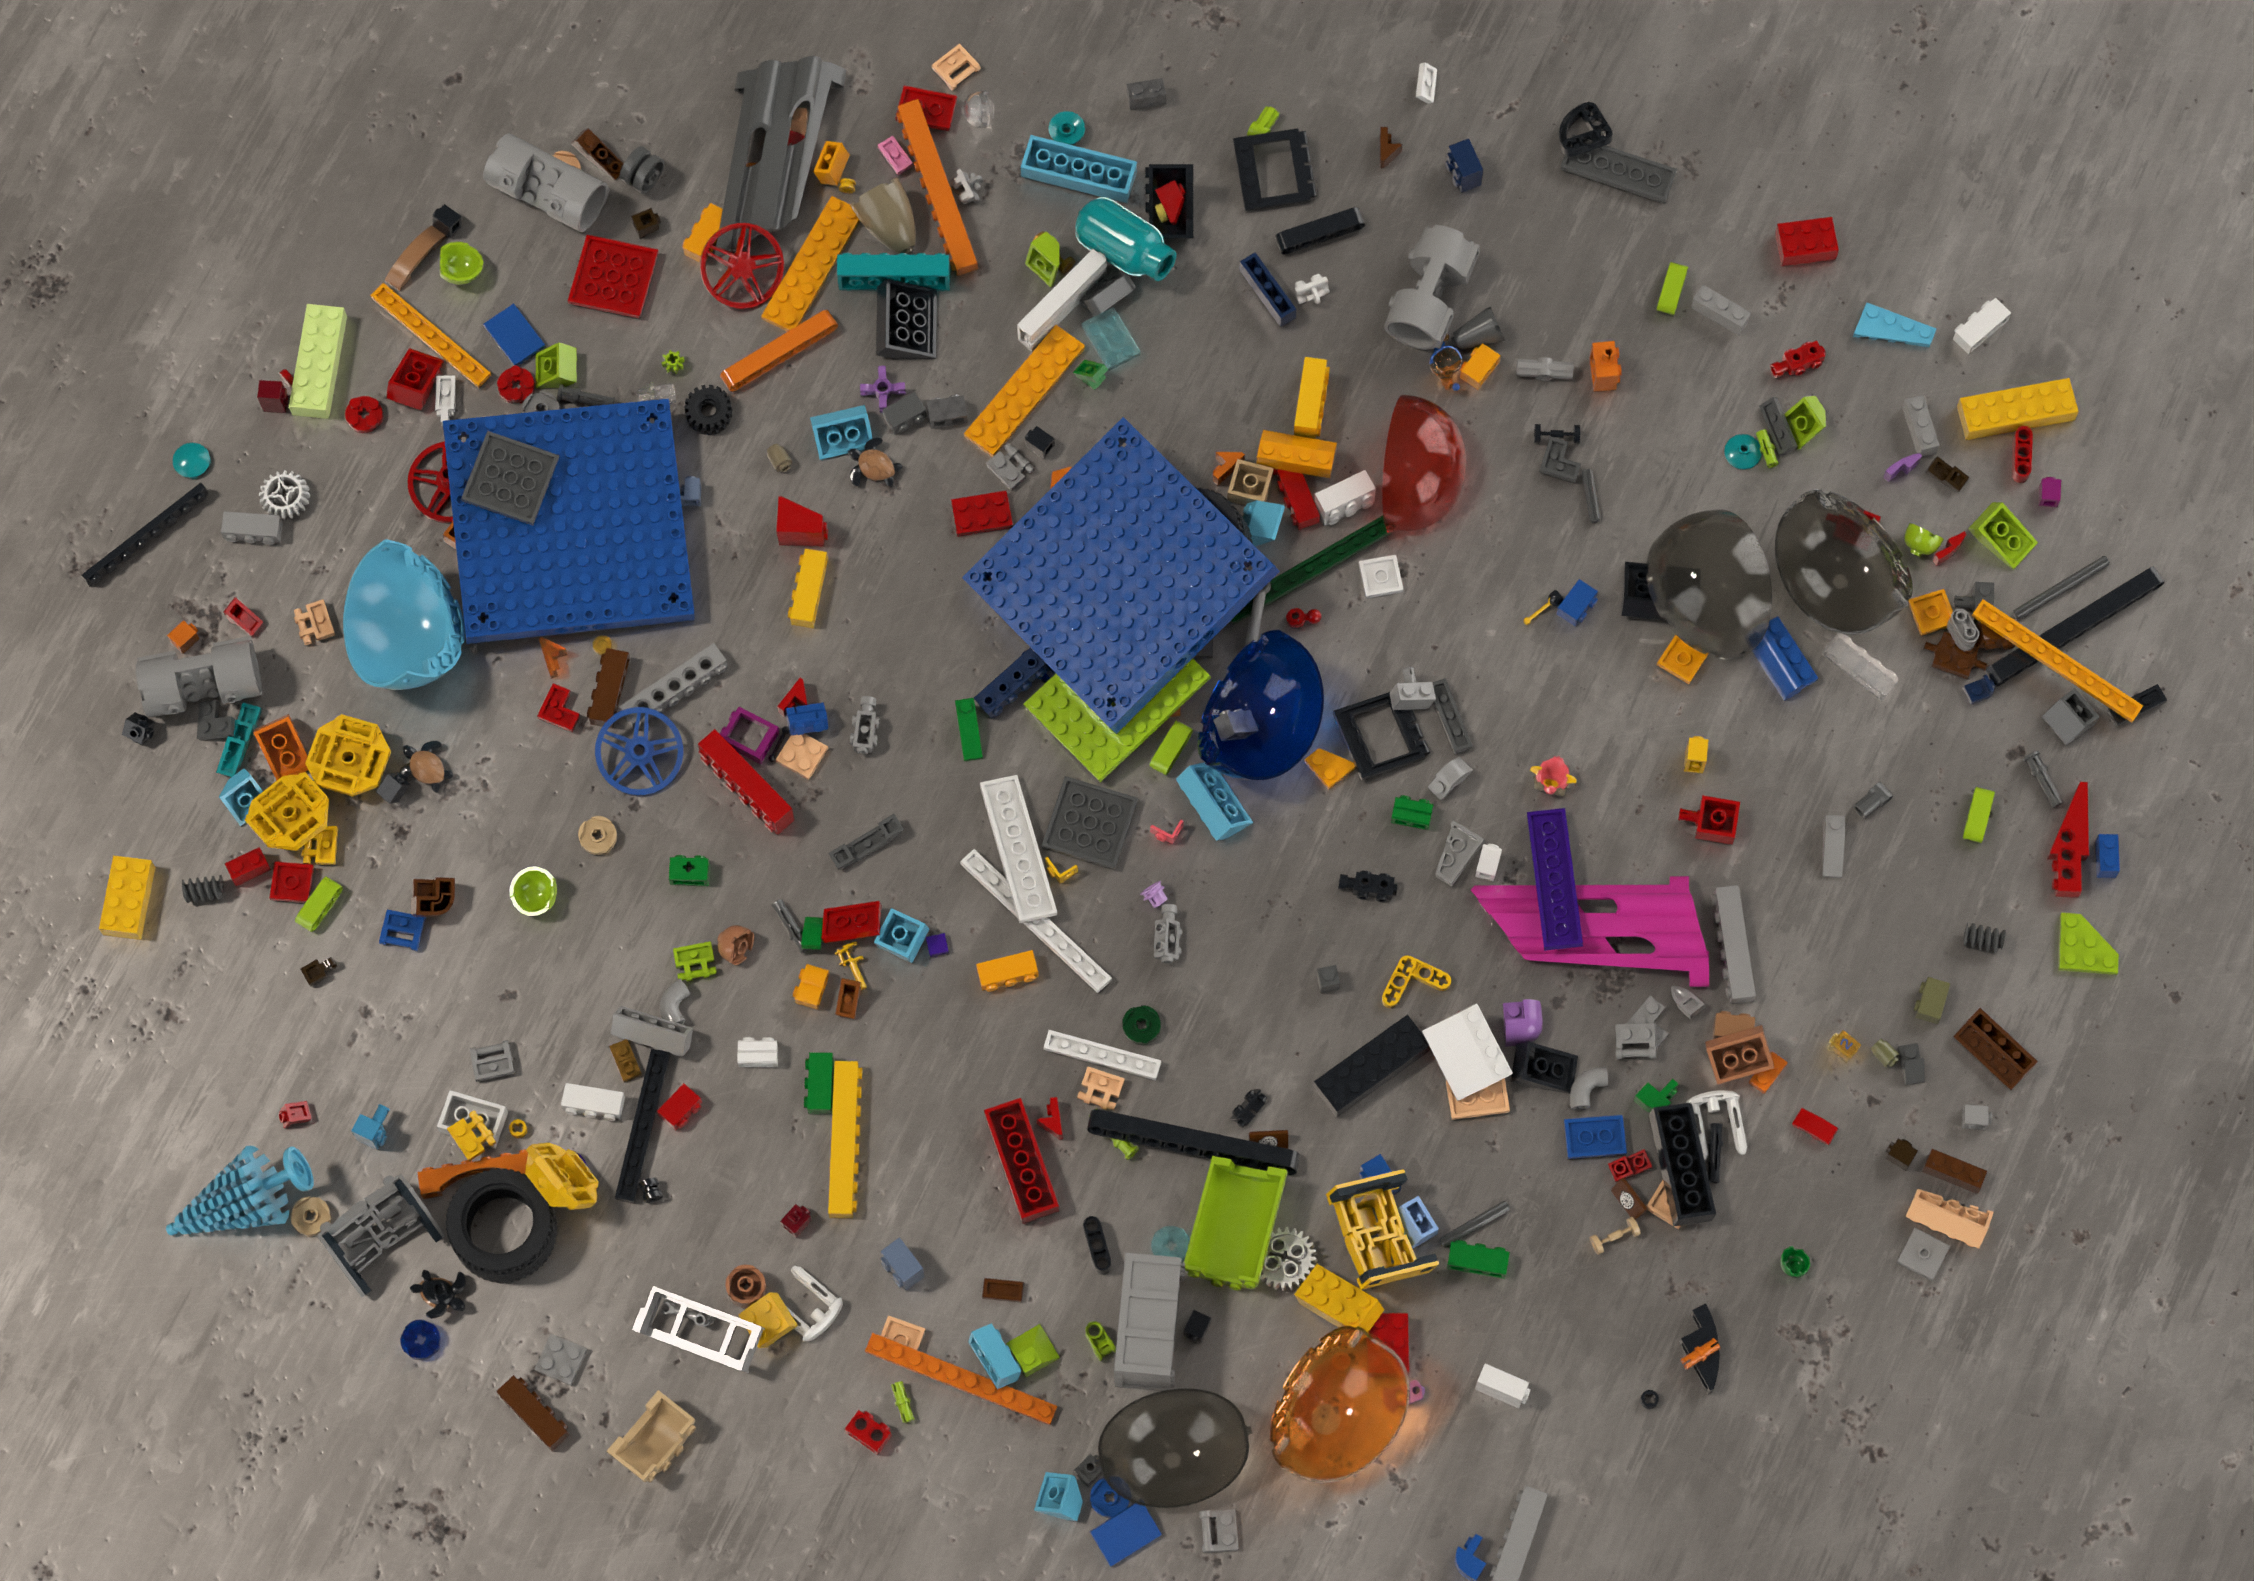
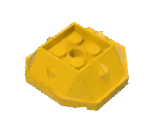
M341 714L318 728L305 764L314 782L319 787L349 796H356L379 787L391 750L377 724ZM353 756L350 762L344 761L346 757Z
M306 772L299 773V775L282 776L251 801L245 821L267 847L297 851L327 827L329 798Z
M552 1143L531 1144L526 1149L528 1157L525 1174L551 1207H567L569 1210L591 1208L596 1203V1189L598 1188L599 1181L575 1151L570 1149L564 1150Z

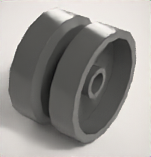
M643 146L637 147L625 161L620 172V180L627 185H633L635 190L645 194L659 180L664 170L665 162L657 155H651V151Z

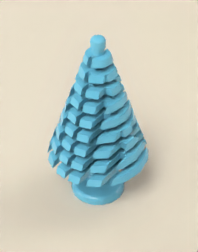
M246 1146L191 1201V1204H188L175 1217V1223H170L166 1226V1231L170 1236H173L178 1232L181 1234H190L191 1231L192 1233H202L203 1228L205 1232H212L214 1230L245 1229L251 1225L254 1228L285 1224L289 1218V1210L282 1213L280 1208L288 1204L287 1194L285 1193L275 1198L274 1193L284 1188L283 1183L291 1180L294 1186L301 1191L311 1190L314 1186V1179L309 1163L299 1149L289 1147L283 1153L284 1170L277 1172L273 1166L262 1172L260 1167L270 1162L265 1154L254 1158L253 1153L260 1149L255 1146Z

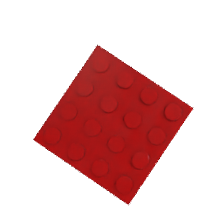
M586 235L568 297V304L640 319L658 258V249Z

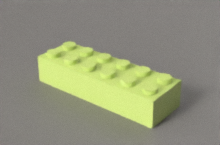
M307 304L289 401V409L292 415L329 419L347 320L343 307Z

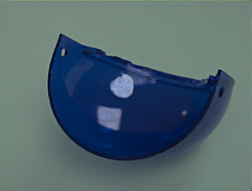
M1271 630L1261 634V638L1258 641L1252 640L1227 667L1229 672L1223 681L1219 679L1200 722L1203 724L1202 732L1198 733L1197 748L1201 760L1219 773L1235 779L1247 781L1268 780L1288 772L1302 760L1312 746L1322 720L1324 689L1320 671L1314 658L1293 637L1281 630ZM1237 709H1242L1243 711L1251 710L1258 732L1246 739L1221 741L1214 719L1219 717L1220 713L1225 710H1230L1231 712Z

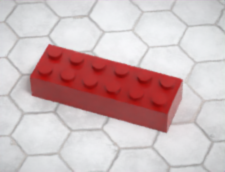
M716 729L698 743L700 760L706 766L710 765L714 769L713 773L718 779L723 778L727 782L725 784L732 793L735 791L739 795V800L745 806L749 805L752 808L751 812L757 819H763L765 827L771 833L774 831L779 835L795 820L791 806Z
M1018 1098L985 1109L984 1116L1022 1224L1060 1212L1057 1198L1022 1099Z

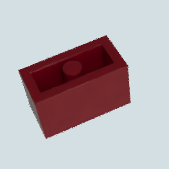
M259 380L257 398L263 412L286 413V407H289L290 396L287 395V389L284 388L282 381Z

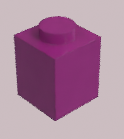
M2055 477L2042 478L2039 485V506L2058 507L2061 501V479H2056Z

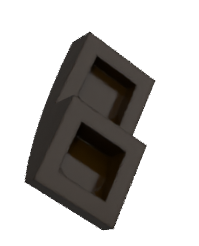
M1938 456L1935 457L1925 471L1932 478L1956 492H1960L1970 478L1956 466L1951 467Z

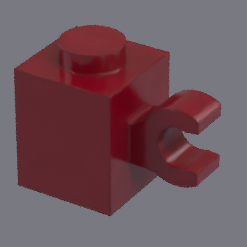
M795 1204L780 1221L781 1226L797 1238L812 1221L810 1211L803 1205L799 1207Z

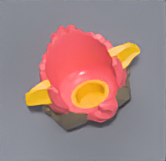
M1554 756L1549 760L1543 761L1540 766H1532L1530 768V771L1535 773V776H1533L1534 788L1539 791L1544 790L1547 794L1564 796L1570 787L1568 784L1577 782L1574 776L1569 775V768L1560 756Z

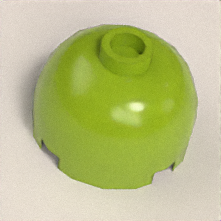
M1911 523L1908 524L1904 534V541L1911 549L1910 553L1918 557L1921 554L1931 555L1935 553L1944 540L1942 537L1936 534L1933 535L1930 531Z

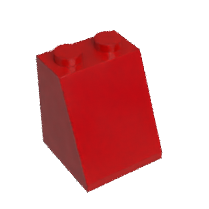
M778 496L776 532L779 545L824 547L825 540H828V529L823 515L787 498Z

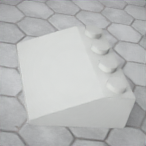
M1473 1004L1422 1031L1457 1101L1513 1074L1478 1004Z

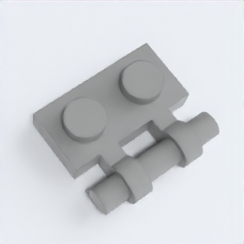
M1008 443L1004 447L1008 454L1004 456L999 451L986 462V466L1012 491L1025 480L1022 472L1026 470L1031 474L1035 468L1027 458L1025 459L1019 453L1020 451L1016 447ZM1015 459L1020 465L1015 467L1010 461Z

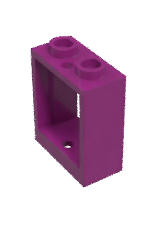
M738 707L736 711L731 713L729 717L730 722L727 727L724 726L720 735L739 754L761 765L780 734L779 727ZM741 716L768 730L756 751L729 738Z

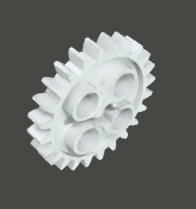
M1288 1227L1285 1228V1232L1278 1228L1277 1234L1272 1231L1261 1273V1281L1267 1280L1266 1284L1268 1287L1274 1283L1275 1290L1281 1286L1282 1290L1285 1291L1286 1286H1289L1292 1291L1294 1284L1300 1287V1281L1304 1282L1305 1277L1310 1274V1270H1313L1315 1267L1312 1263L1318 1262L1316 1257H1312L1317 1255V1251L1312 1250L1315 1246L1313 1242L1309 1243V1236L1304 1238L1303 1231L1297 1235L1296 1228L1292 1232L1289 1231ZM1278 1244H1284L1283 1249L1279 1251L1275 1250V1247ZM1297 1249L1303 1250L1301 1255H1293L1294 1251H1296ZM1272 1262H1277V1263H1278L1275 1268H1273V1269L1268 1268V1266H1269L1270 1263H1272ZM1289 1268H1296L1293 1274H1287Z

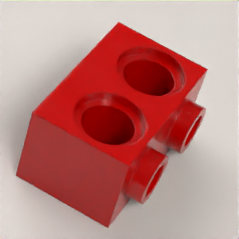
M858 1410L845 1427V1433L876 1455H879L892 1437L889 1431L890 1428L883 1422H880V1424L873 1420L874 1416L869 1412ZM859 1421L867 1423V1426L862 1430L856 1428V1424ZM876 1432L883 1434L882 1439L879 1441L872 1439L873 1434Z

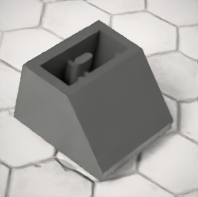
M2074 688L2059 699L2042 718L2067 746L2097 723L2099 715Z

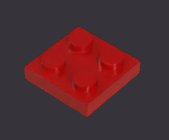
M275 861L270 900L306 903L310 897L314 866L312 864Z

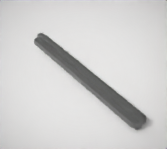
M2102 556L2016 608L2013 611V616L2017 620L2023 618L2104 569L2110 563L2108 558Z

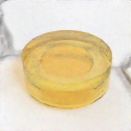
M598 636L593 641V649L598 655L605 654L606 648L612 649V642L607 636Z

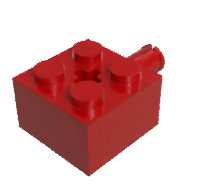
M1702 795L1699 810L1692 811L1680 808L1678 820L1695 823V839L1733 845L1740 802Z

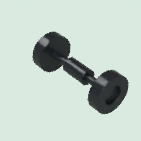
M1535 424L1534 443H1540L1541 435H1550L1557 438L1573 436V443L1579 444L1580 425H1574L1573 432H1564V430L1542 432L1541 424Z

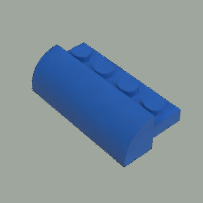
M1778 616L1766 623H1760L1744 637V640L1784 701L1800 693L1801 689L1818 681L1816 673Z

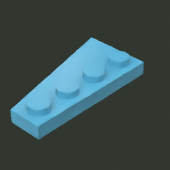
M1866 303L1853 337L1860 338L1861 336L1872 340L1883 339L1888 340V342L1895 343V341L1905 342L1908 345L1930 347L1936 328Z

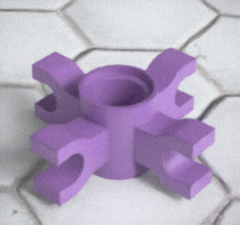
M878 366L879 379L871 385L860 384L861 396L875 395L879 399L880 413H883L882 409L887 407V400L891 397V394L906 395L905 382L890 384V381L886 379V366ZM881 387L887 388V390L883 392L879 391L878 389Z

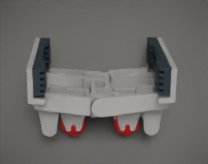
M402 1174L395 1178L391 1175L385 1177L383 1180L385 1186L365 1197V1201L357 1202L340 1218H337L332 1225L330 1222H324L320 1226L321 1232L316 1235L361 1297L372 1290L359 1272L383 1253L382 1249H388L421 1226H424L435 1242L446 1236ZM401 1210L400 1215L396 1216L395 1218L387 1222L389 1218H391L393 1215H395ZM375 1222L377 1225L371 1228L370 1226ZM358 1244L354 1249L351 1248V1246Z

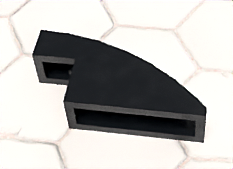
M1705 1303L1693 1309L1690 1314L1698 1330L1680 1339L1679 1343L1686 1355L1695 1351V1347H1701L1712 1338H1715L1717 1342L1711 1347L1719 1343L1712 1314ZM1719 1350L1707 1356L1705 1361H1699L1693 1365L1708 1395L1713 1392L1717 1380L1720 1359Z

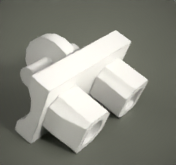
M1320 274L1312 276L1310 283L1305 284L1302 280L1295 282L1297 302L1301 304L1314 300L1316 304L1320 303V297L1330 293L1328 279L1326 277L1322 278Z

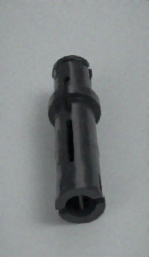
M1711 1123L1710 1140L1708 1141V1146H1710L1708 1178L1709 1183H1720L1721 1147H1723L1724 1143L1722 1141L1723 1124Z

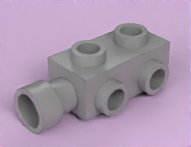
M871 696L861 697L860 706H862V711L857 710V715H853L852 727H855V732L850 734V745H853L854 751L863 755L873 753V747H877L878 742L875 730L879 729L880 718L877 717L876 712H873V708L876 707V698ZM864 723H869L870 726H869V727L863 726V724H864ZM862 741H867L868 743H867V744H862L861 742H862Z
M1164 904L1161 911L1163 919L1155 921L1154 958L1162 960V963L1171 964L1174 960L1179 959L1182 952L1181 947H1179L1182 929L1180 928V922L1175 921L1177 906Z

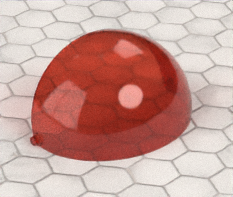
M1401 395L1398 398L1388 431L1383 468L1382 508L1386 531L1389 533H1393L1394 530H1420L1440 521L1456 504L1466 478V447L1457 424L1436 403L1413 395Z

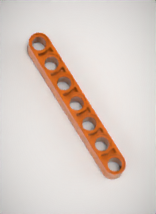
M823 310L728 367L720 374V377L730 392L736 391L837 329L838 324L828 310Z

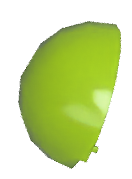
M450 242L440 248V276L447 282L456 285L468 284L481 273L483 267L482 255L475 248L469 246L468 243Z
M528 867L520 871L513 878L510 886V898L514 907L520 913L527 916L542 915L548 912L554 905L557 884L555 878L546 869Z

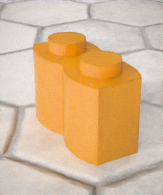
M806 964L805 969L802 968L799 974L801 982L799 986H795L793 991L795 1003L818 1010L829 979V970Z

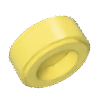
M1162 203L1155 205L1160 222L1167 221L1168 218Z

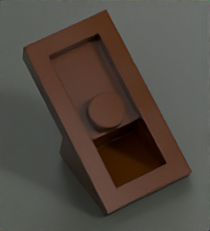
M1380 127V168H1385L1402 152L1403 144H1391L1392 137L1391 134H1388V127Z

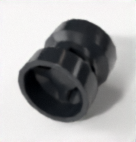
M656 1177L645 1179L639 1183L640 1190L644 1193V1203L655 1202L663 1197L661 1190L658 1189L659 1182Z

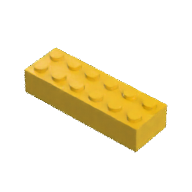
M2070 378L1962 397L1957 404L1965 440L2015 432L2021 426H2027L2031 429L2075 421L2079 412Z

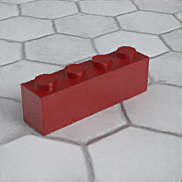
M1274 469L1273 476L1276 475L1278 479L1276 482L1280 492L1283 491L1285 496L1283 498L1285 507L1290 508L1292 513L1290 514L1292 524H1296L1298 530L1320 523V515L1302 473Z

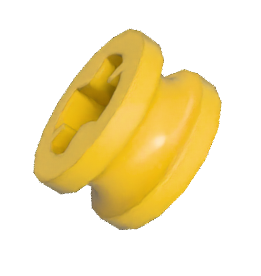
M849 178L840 179V192L846 194L855 192V180Z
M521 1119L513 1120L510 1123L509 1131L514 1138L520 1139L527 1134V1126ZM514 1126H523L521 1127L522 1132H513L515 1131Z

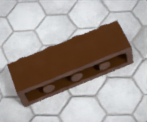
M606 648L605 654L601 655L600 665L602 667L601 671H598L596 675L597 687L592 691V707L589 706L587 710V718H589L591 725L603 727L607 720L617 713L630 663L629 652Z
M513 1375L496 1391L498 1396L553 1451L569 1436L567 1432L569 1427L561 1419L557 1421L553 1417L554 1411L548 1405L544 1407L540 1403L542 1399L535 1391L532 1393L526 1388L528 1384L521 1377L517 1379Z

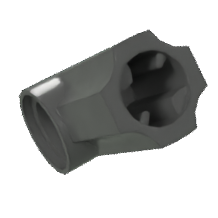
M1880 781L1853 807L1856 813L1865 819L1879 806L1882 807L1892 799L1893 794Z

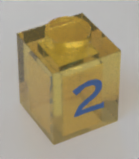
M1842 1030L1840 1034L1836 1032L1829 1040L1831 1044L1828 1049L1847 1064L1859 1050L1861 1044Z

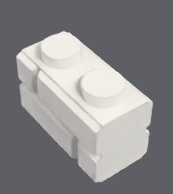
M751 1037L738 1040V1067H778V1042L770 1037L762 1038V1041H754V1038Z

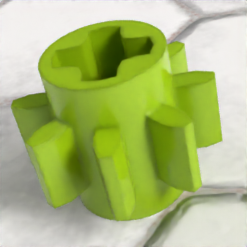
M669 350L667 355H662L664 361L661 364L662 367H666L667 373L671 371L677 374L679 369H684L681 363L685 362L684 357H680L679 351L675 353Z

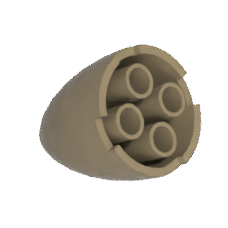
M893 178L891 184L882 183L859 197L858 203L853 202L850 204L864 227L884 246L898 254H910L914 251L913 247L916 241L914 216L909 199L899 178Z

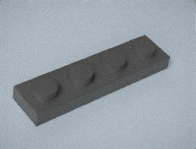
M1446 678L1433 682L1436 697L1434 705L1454 755L1472 749L1473 745Z

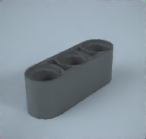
M1122 271L1088 294L1083 301L1092 316H1097L1132 292L1136 286L1129 274Z

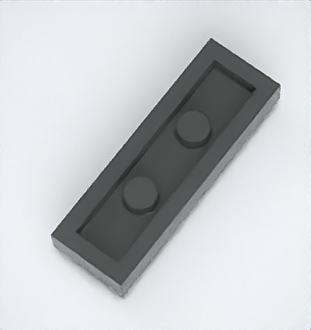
M1772 397L1759 407L1778 454L1784 456L1795 449L1797 444L1778 398Z

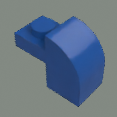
M1475 1534L1473 1538H1468L1464 1545L1466 1550L1458 1546L1455 1554V1566L1458 1572L1470 1581H1477L1486 1566L1485 1562L1474 1556L1483 1539L1478 1534Z

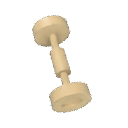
M1633 1217L1626 1219L1628 1228L1619 1229L1608 1234L1607 1238L1601 1241L1596 1234L1589 1237L1595 1252L1598 1255L1603 1253V1243L1621 1238L1628 1231H1631L1634 1237L1641 1235L1639 1226Z

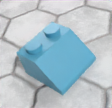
M1256 500L1247 503L1244 507L1243 518L1250 529L1252 544L1255 547L1275 540L1285 509L1284 505Z

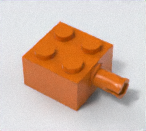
M1615 341L1592 343L1589 360L1594 392L1616 390L1617 383H1620L1622 370L1621 364L1618 365L1619 348L1615 347Z

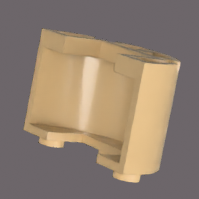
M659 1390L645 1405L646 1411L623 1438L619 1436L606 1451L642 1481L649 1483L655 1479L660 1471L665 1472L670 1467L671 1459L681 1454L684 1449L682 1445L696 1429L694 1426L695 1419Z

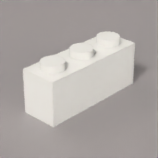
M1997 298L1991 302L1989 300L1985 302L1981 307L1982 310L1971 314L1968 322L1965 324L1961 323L1954 330L1953 340L1968 355L2009 320L2011 312Z
M566 1083L561 1107L565 1113L571 1115L583 1113L584 1116L589 1118L601 1116L608 1121L621 1120L625 1096L623 1092Z

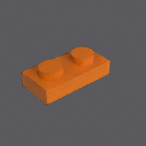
M1773 1051L1771 1056L1774 1068L1755 1073L1748 1082L1763 1094L1766 1093L1788 1064L1787 1061Z

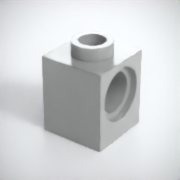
M1964 1105L1962 1109V1129L1986 1130L1988 1124H1991L1992 1113L1989 1112V1106Z

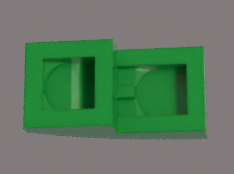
M805 917L801 949L821 950L823 918Z

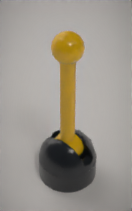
M1557 590L1551 592L1548 596V603L1530 617H1525L1523 622L1528 625L1533 618L1550 605L1559 606L1564 600Z

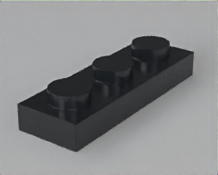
M2158 684L2131 697L2143 705L2136 717L2167 702V698ZM2108 708L2107 712L2116 727L2128 722L2127 719Z

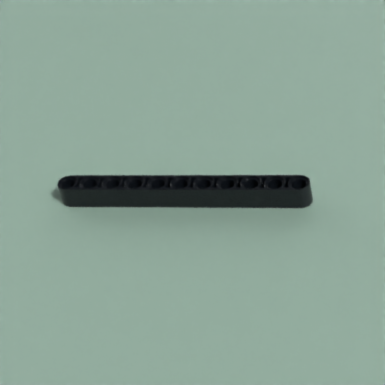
M2152 566L2042 633L2039 637L2060 649L2155 591L2165 581L2156 568ZM2018 648L1990 665L1985 670V673L1993 680L1995 687H1998L2039 661Z
M1100 1109L1091 1110L1087 1126L1089 1133L1208 1159H1212V1156L1231 1159L1236 1165L1267 1171L1268 1166L1285 1169L1288 1171L1287 1175H1295L1297 1173L1300 1154L1291 1149Z

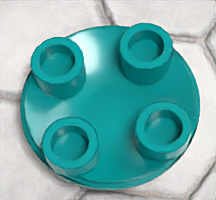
M187 443L180 446L173 456V467L176 472L192 480L202 475L211 463L209 452L198 443Z

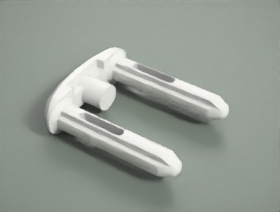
M1710 1091L1694 1096L1686 1101V1103H1692L1694 1116H1697L1704 1161L1708 1159L1709 1152L1699 1107L1701 1104H1707L1708 1112L1714 1113L1720 1111L1719 1101H1726L1735 1148L1740 1155L1746 1153L1747 1143L1738 1103L1740 1095L1734 1091ZM1733 1109H1734L1735 1112H1736V1117H1737V1122H1738V1127H1739V1128H1737V1127H1736V1124H1735Z
M793 1266L791 1268L793 1276L829 1306V1310L826 1313L822 1312L819 1308L812 1312L810 1317L817 1322L812 1327H809L787 1307L794 1320L800 1324V1326L794 1329L803 1336L802 1340L812 1341L834 1322L842 1308V1298H836L802 1267ZM813 1285L817 1286L822 1292H824L827 1295V1297H824L820 1292H818L813 1287Z

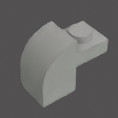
M1460 757L1455 758L1436 774L1437 777L1428 788L1440 800H1444L1452 789L1462 784L1473 770Z

